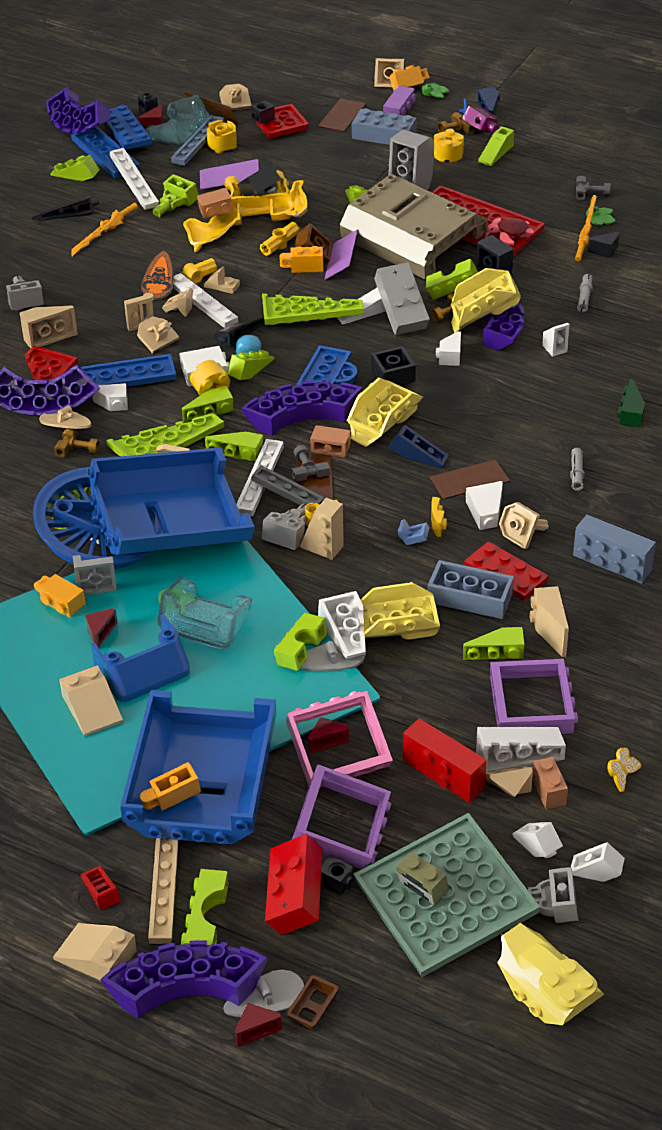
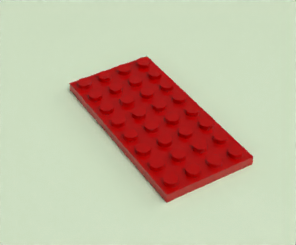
M441 185L432 192L487 218V225L492 224V221L496 218H501V220L517 218L528 221L529 228L534 231V234L527 235L523 233L511 239L514 241V245L510 246L514 249L513 256L545 227V223ZM470 231L461 239L477 245V242L491 235L500 240V234L486 232L476 239L473 237V232Z

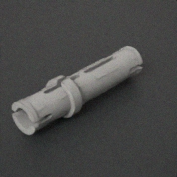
M588 274L583 276L579 289L578 311H581V307L583 308L582 312L588 310L589 296L593 289L592 275L589 276V279Z
M574 448L571 451V487H573V490L579 491L583 488L585 476L583 470V451L580 448Z

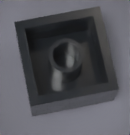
M271 163L245 178L237 185L243 196H260L277 186L276 182L281 180Z
M492 235L477 242L476 269L478 271H482L485 268L509 271L512 276L514 249Z
M403 346L371 353V371L376 379L381 378L399 386L416 381V365Z

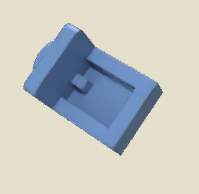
M405 519L401 520L398 535L406 545L421 543L427 540L429 532L427 523L409 527Z

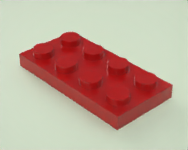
M489 541L464 561V566L514 576L512 595L523 601L534 594V588H541L548 582L549 576Z

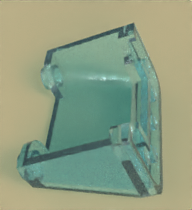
M197 94L171 102L167 107V114L170 120L161 125H151L146 129V132L152 140L182 146L209 118V114L200 96Z
M179 577L161 594L158 614L159 628L162 630L160 615L164 614L178 632L179 637L219 649H227L234 642L251 609L252 598L236 596L232 600L231 607L196 597V585L191 580Z

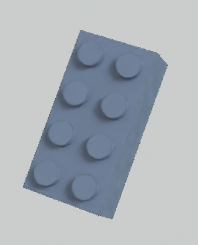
M360 109L352 122V139L390 145V138L401 130L416 133L417 118L410 115L404 116L396 113Z
M586 515L575 530L573 556L643 583L653 568L656 542Z
M439 560L427 585V591L433 593L436 605L503 619L513 594L514 576Z

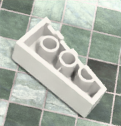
M477 727L476 753L487 760L486 772L516 766H531L533 761L554 757L555 761L565 759L566 745L558 727Z

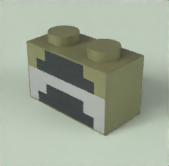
M412 851L397 866L399 882L433 905L449 890L446 874Z

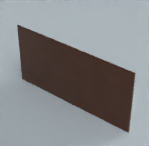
M183 91L193 109L213 116L223 117L225 120L239 124L230 106Z
M340 98L318 127L344 132L366 103Z
M331 455L309 456L308 459L315 464L328 462L330 475L318 478L316 475L307 476V480L297 481V484L323 496L324 499L333 500ZM296 459V467H301L302 461Z
M496 459L429 477L442 499L466 493V488L499 481H502V483L510 481Z

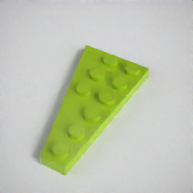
M262 294L265 325L297 321L307 322L315 319L324 320L327 318H341L343 316L364 314L363 301L357 299L334 301L332 298L318 300V297L291 296L290 298H284L282 295L268 297V294Z
M214 413L193 418L191 422L183 423L180 421L176 422L175 426L167 427V425L140 431L139 435L129 437V435H124L120 440L113 441V439H109L106 441L107 446L119 456L157 453V446L162 444L185 448L223 428L224 421Z

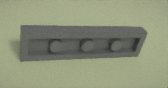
M262 465L252 474L251 481L298 505L304 504L305 506L309 503L320 505L324 500L323 496Z

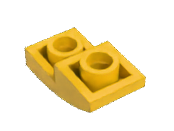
M432 497V527L436 536L441 537L442 530H446L447 519H444L440 498Z

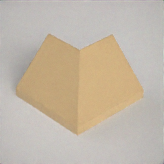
M376 58L374 87L393 88L389 76L396 69L401 68L404 70V59Z
M528 766L486 772V780L510 796L515 797L517 794L531 792L533 771L532 767Z

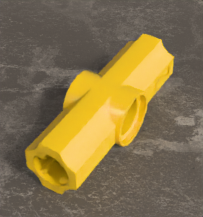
M291 222L283 229L277 228L273 230V236L260 245V250L264 255L268 256L277 249L286 248L287 242L300 232V228L296 223Z

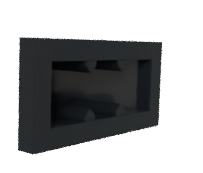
M614 232L589 237L588 252L610 258L618 248L620 233Z

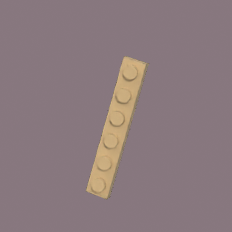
M156 838L148 936L149 944L172 943L179 840Z

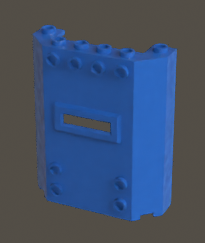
M222 448L91 459V465L88 467V477L90 478L91 485L90 502L95 507V516L100 521V530L104 532L105 544L109 546L111 554H128L251 540L255 526L249 513L240 514L224 476L226 458ZM155 507L164 534L156 533L147 508Z
M151 690L120 805L122 821L145 837L234 844L253 833L277 715L276 700L255 698L254 712L173 706L172 691ZM187 762L190 763L197 775L200 788L224 790L223 795L198 793L163 811L159 805L149 810L144 809L140 799V794L151 788L150 780Z

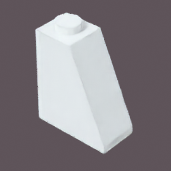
M502 481L466 488V503L479 530L498 527L502 500Z

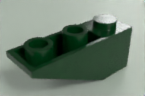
M630 379L629 385H625L617 417H620V425L641 428L645 402L633 379Z

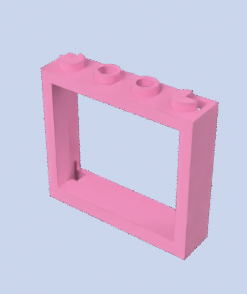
M354 691L347 697L341 698L337 696L331 698L329 702L323 704L316 702L311 704L309 708L302 710L301 708H296L295 711L287 714L285 721L308 786L310 785L313 771L296 724L355 706H361L379 756L333 770L351 777H357L387 768L392 763L391 754L367 691L357 693Z

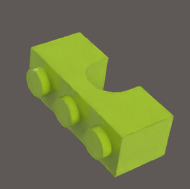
M470 258L456 264L454 272L447 276H444L442 271L427 276L426 289L433 300L454 292L458 284L477 274L478 270Z
M304 613L291 630L286 633L283 640L275 647L274 655L277 665L298 671L308 659L305 644L319 645L327 635L325 618Z

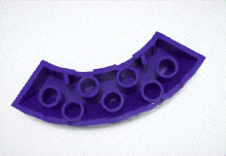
M64 88L46 101L47 111L51 116L50 120L58 129L66 133L85 132L110 120V108L98 100L81 107L79 96L68 88Z
M520 300L517 305L508 308L499 315L490 313L485 316L489 323L483 329V346L498 351L515 341L524 325V307L521 305Z
M76 364L66 373L51 380H27L19 377L6 367L0 370V406L21 414L41 416L44 413H58V410L66 406L74 408L82 404L100 390L96 382Z
M304 381L302 385L295 386L287 384L280 386L279 390L266 391L265 395L260 398L255 397L243 406L241 410L258 431L269 435H274L278 430L289 424L308 419H330L345 423L357 396L362 392V387L341 382V385L330 384V381L320 383Z
M207 940L190 941V944L176 946L175 943L158 946V950L145 954L141 952L137 954V958L128 963L122 962L101 978V982L120 1007L138 1019L152 1008L164 1002L185 996H212L230 1001L239 1006L255 990L266 965L267 957L242 946L240 949L228 946L226 942L207 945Z

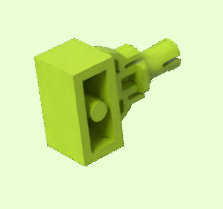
M174 174L163 182L165 191L160 199L161 204L153 209V213L155 216L161 217L167 210L172 211L184 204L187 206L192 205L198 196L196 183Z

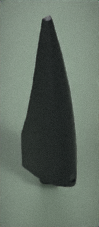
M90 196L51 208L32 217V220L82 215L94 212L93 206L100 205L98 199L91 200Z
M264 317L244 321L217 331L214 334L216 343L226 347L235 345L240 337L251 334L265 323Z

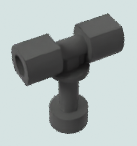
M577 176L576 199L584 200L585 193L588 194V191L603 192V195L610 196V183H604V186L589 185V182L586 183L585 176Z
M299 445L294 449L296 459L303 463L301 467L292 468L294 482L307 480V476L316 475L317 478L330 475L328 462L315 464L309 460V451L305 445Z

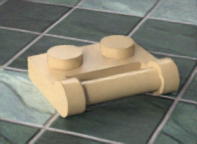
M145 293L143 296L124 301L126 323L129 331L137 330L139 323L152 316L154 317L152 305L154 298L152 293ZM145 303L147 311L146 319H144L143 304Z

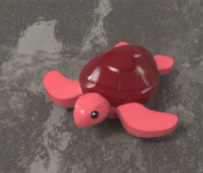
M496 218L487 227L488 232L499 233L500 241L508 246L514 245V241L511 239L523 233L527 235L534 234V231L529 228L528 221L517 218H506L503 220Z

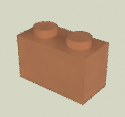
M227 188L197 196L199 209L204 219L233 211L232 199Z
M316 425L310 438L311 452L346 457L351 444L350 430Z
M554 757L533 761L532 780L545 809L565 806L568 788Z

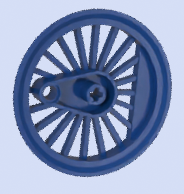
M88 467L70 470L51 479L40 490L35 499L33 520L38 534L56 555L71 564H74L73 556L76 555L81 556V561L113 557L114 569H119L138 562L152 552L146 551L107 556L104 532L100 530V521L95 516V507L91 505L90 499L83 489L91 487ZM77 490L82 500H78L70 491ZM64 496L66 499L59 500L58 498ZM51 504L54 505V509H49ZM155 507L147 508L156 533L164 534ZM46 516L53 517V520H46ZM49 528H65V529H61V530H57V531L51 532ZM74 534V535L70 536L69 538L63 540L62 542H60V541L57 539V538H60V537H64V536H68V535ZM84 537L74 549L68 547L72 543ZM92 538L88 554L81 553L80 551ZM97 540H100L102 556L93 555Z

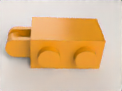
M414 65L406 67V70L396 69L389 76L394 91L398 85L412 88L424 83V80L430 78L427 68L420 70V66L414 67Z
M323 247L291 248V253L280 254V266L282 268H291V273L323 272Z
M56 574L51 578L43 576L34 583V588L40 593L41 601L68 617L72 616L86 604L84 590Z
M187 762L150 780L151 788L143 791L140 794V799L144 809L149 810L159 805L163 811L200 793L198 777L190 763Z

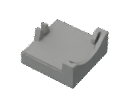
M80 555L73 556L77 587L84 590V595L117 591L113 557L81 561Z

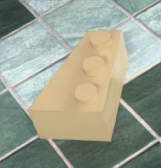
M325 498L314 511L300 548L333 559L344 546L343 504Z

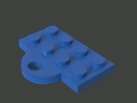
M319 345L296 385H302L304 381H314V383L330 381V384L341 385V382L353 384L357 380V368L349 362L351 351Z

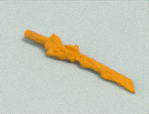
M593 195L591 199L588 217L585 221L586 224L579 235V246L575 256L577 262L581 261L584 248L589 241L588 233L592 227L591 221L596 195Z
M133 203L121 212L115 210L110 220L101 221L98 229L72 249V257L82 248L89 246V243L101 236L102 232L115 229L116 226L123 224L124 216L137 209V204Z

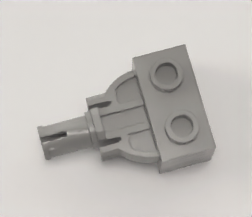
M15 276L13 278L14 284L6 285L8 303L11 310H22L27 307L35 308L39 307V305H44L42 287L39 280L25 282L21 276H18V278Z
M301 504L297 509L288 510L286 513L271 512L263 520L262 540L296 550L304 538L306 523L304 504Z
M571 867L549 870L550 879L540 882L536 887L528 888L529 893L540 906V914L554 917L555 923L578 921L575 883Z

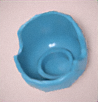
M244 335L237 340V354L240 352L249 353V351L259 352L261 350V341L254 335Z

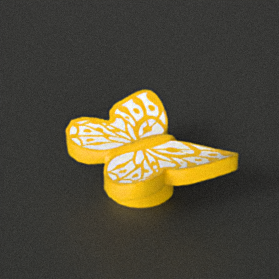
M625 747L618 749L616 753L617 759L610 760L607 766L608 773L614 777V782L620 792H624L628 773L635 772L641 768V763L635 757H629V749Z

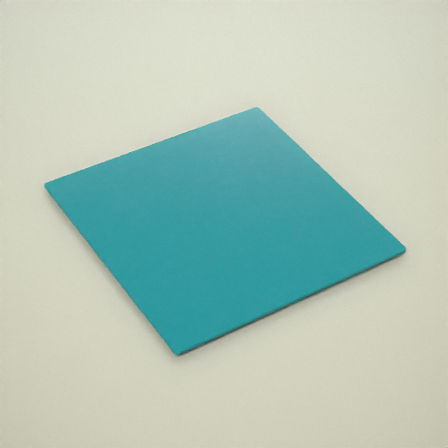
M248 541L152 551L132 565L114 569L117 591L84 595L86 604L70 617L59 613L49 605H45L41 601L40 593L36 589L0 603V707L84 835H90L122 820L120 805L150 692L129 701H119L112 693L123 723L84 737L62 697L59 679L94 667L91 643L93 642L87 630L85 615L111 608L116 609L118 623L99 649L103 655L117 651L124 658H128L160 644L158 640V635L162 631L160 615L164 614L179 634L189 661L190 673L184 678L155 690L172 691L173 706L254 712L255 698L275 699L277 715L270 751L292 742L285 720L287 714L295 711L296 708L306 709L313 703L321 702L323 704L337 696L344 698L354 691L356 693L367 691L372 704L380 700V695L356 667L340 671H308L303 669L296 671L277 665L274 655L275 647L283 640L286 633L291 630L304 613H310ZM75 573L63 577V579L77 586ZM182 583L187 586L186 591H190L196 596L197 602L185 606L186 615L176 614L170 608L163 607L159 603L158 595L160 591L168 589L172 584ZM327 634L319 645L305 644L306 651L333 640ZM355 706L321 717L337 721L361 710V706ZM320 717L297 723L296 726L300 737L311 733Z

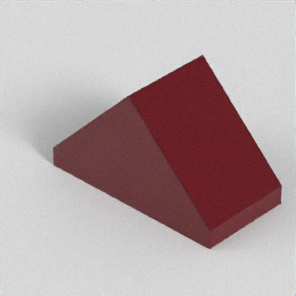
M158 106L139 116V123L145 130H162V106Z
M114 608L85 615L87 630L92 642H95L98 648L118 623L116 609Z
M320 717L308 736L309 753L312 754L349 743L348 726Z
M248 1003L235 1028L237 1047L281 1031L280 1013Z

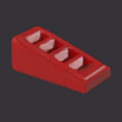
M101 866L80 875L100 910L120 902L116 886Z

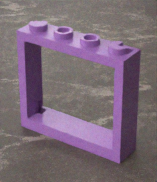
M564 659L490 663V681L497 727H558L561 734L574 733V723H578L577 712H573V709H575V699L570 696L572 694V683L567 680L569 679V668L565 667ZM559 676L566 715L507 718L501 679Z
M318 764L312 776L292 840L308 834L322 847V855L327 857L331 855L362 870L369 866L370 863L373 864L378 852L374 850L375 846H379L382 839V834H379L380 829H384L387 821L384 814L388 813L391 807V802H388L391 791ZM320 785L377 806L364 852L306 831Z

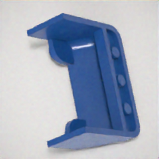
M164 614L160 615L162 631L158 635L160 644L128 658H124L117 651L103 655L96 643H91L94 667L98 665L110 690L119 701L132 700L151 690L184 678L190 673L189 661L179 634Z

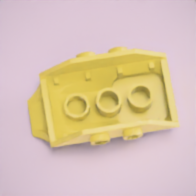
M485 268L457 285L451 302L453 310L451 324L454 333L490 313L499 315L508 308L518 304L520 294L509 271Z
M377 378L357 396L347 419L351 427V439L367 447L396 423L399 424L406 421L417 410V404L422 400L423 396L390 381Z
M413 582L372 588L361 599L365 639L401 635L405 639H416L433 636L440 629L433 593Z
M519 923L502 935V955L498 964L516 999L524 1002L529 1007L530 1012L535 1017H539L544 1023L563 1025L604 995L597 987V981L578 962L561 954L540 933Z

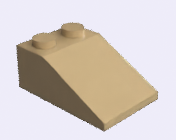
M73 306L35 307L20 312L24 341L30 348L33 346L42 347L78 335Z
M558 586L534 588V596L531 597L533 611H530V622H534L535 630L562 657H566L569 628Z
M98 665L59 679L62 697L84 737L123 723L107 681Z
M78 923L53 956V959L101 980L104 975L122 962H130L137 952L135 935L116 926Z

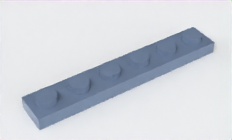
M211 115L171 157V163L185 166L207 142L206 129L208 125L217 120H223L224 123V118Z

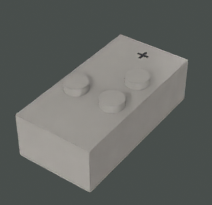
M409 262L377 269L374 279L394 335L426 329L429 316Z

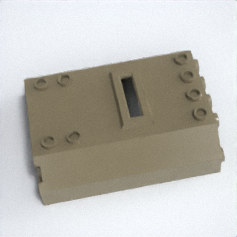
M390 174L348 205L340 223L341 238L358 230L355 245L395 265L409 262L412 273L426 279L427 276L436 272V257L470 231L473 232L474 238H480L488 232L487 218ZM409 199H415L406 207L401 209L399 212H393L401 205H403L405 202H407Z

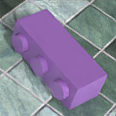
M398 85L384 104L383 112L405 116L406 112L410 110L411 105L416 101L415 88Z

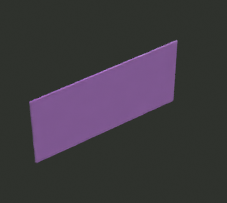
M258 159L200 170V190L223 186L225 179L229 176L237 177L239 182L259 171Z
M358 230L333 243L324 280L350 265Z

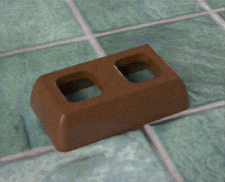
M315 975L310 976L287 1011L289 1019L313 1030L336 996L339 987ZM315 992H320L327 996L323 1004L310 1000ZM304 1009L316 1014L311 1022L299 1017Z

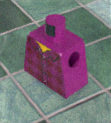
M468 106L462 118L481 131L494 133L499 128L497 125L498 118L483 108Z

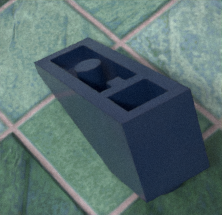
M495 87L478 89L477 102L480 108L486 109L495 116L498 101H500L499 92L496 91Z
M406 425L402 427L389 446L390 449L403 458L442 468L449 456Z

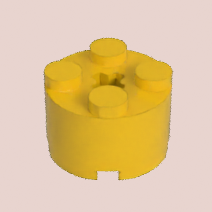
M217 120L208 125L206 130L209 148L215 150L216 153H223L226 150L236 148V126L233 122L227 121V123H223V120Z
M447 129L445 132L434 135V157L441 162H445V160L456 162L462 159L464 149L463 135L454 132L453 129Z
M214 360L201 362L196 366L197 370L195 372L192 371L190 375V382L200 396L210 389L222 386L229 387L230 385L229 376L220 363Z

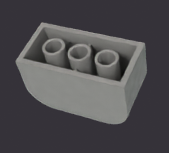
M401 130L390 138L388 175L393 174L427 190L431 184L433 173L434 140L428 136Z

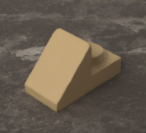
M223 266L209 277L204 287L234 294L240 286V280L225 277Z
M189 288L169 298L162 307L164 311L168 312L179 309L183 316L186 317L192 309L193 289Z

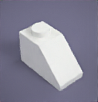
M565 323L543 332L542 346L552 357L567 352L569 324Z
M456 332L440 341V348H436V358H439V365L459 366L461 332Z
M126 383L98 385L100 390L92 396L93 402L109 411L128 410Z
M551 822L528 823L512 833L514 838L534 857L550 858L557 853V849L563 846Z
M606 842L574 855L571 864L572 873L574 876L605 882L621 875L624 857Z

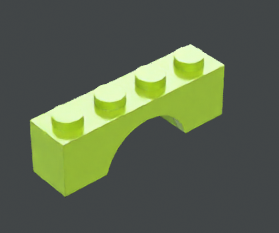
M201 869L199 878H195L194 891L196 893L190 899V909L192 910L191 914L186 916L187 933L182 934L181 945L190 944V941L207 940V945L217 943L216 926L207 922L204 916L212 907L225 903L229 886L227 871Z

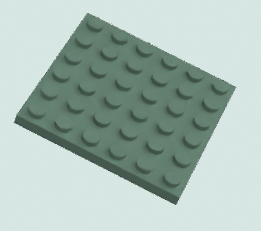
M469 813L354 873L355 881L421 977L541 912L538 903ZM411 851L444 872L447 876L449 890L435 905L399 882L397 866Z

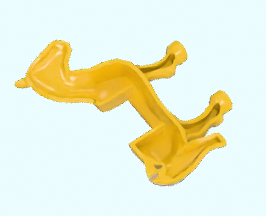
M276 170L281 180L276 182L278 184L276 186V193L260 196H243L237 185L239 183L238 178L234 176L227 177L224 185L231 192L233 211L215 215L210 219L209 223H203L193 218L183 223L189 241L194 245V251L198 252L202 245L220 238L231 226L242 225V217L271 213L272 221L289 220L292 216L302 217L308 208L306 195L302 191L304 181H294L291 190H289V182L283 172Z

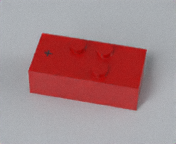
M420 718L403 732V762L468 803L485 789L487 764L485 758Z
M308 834L273 847L270 851L265 922L280 935L319 921L322 847Z

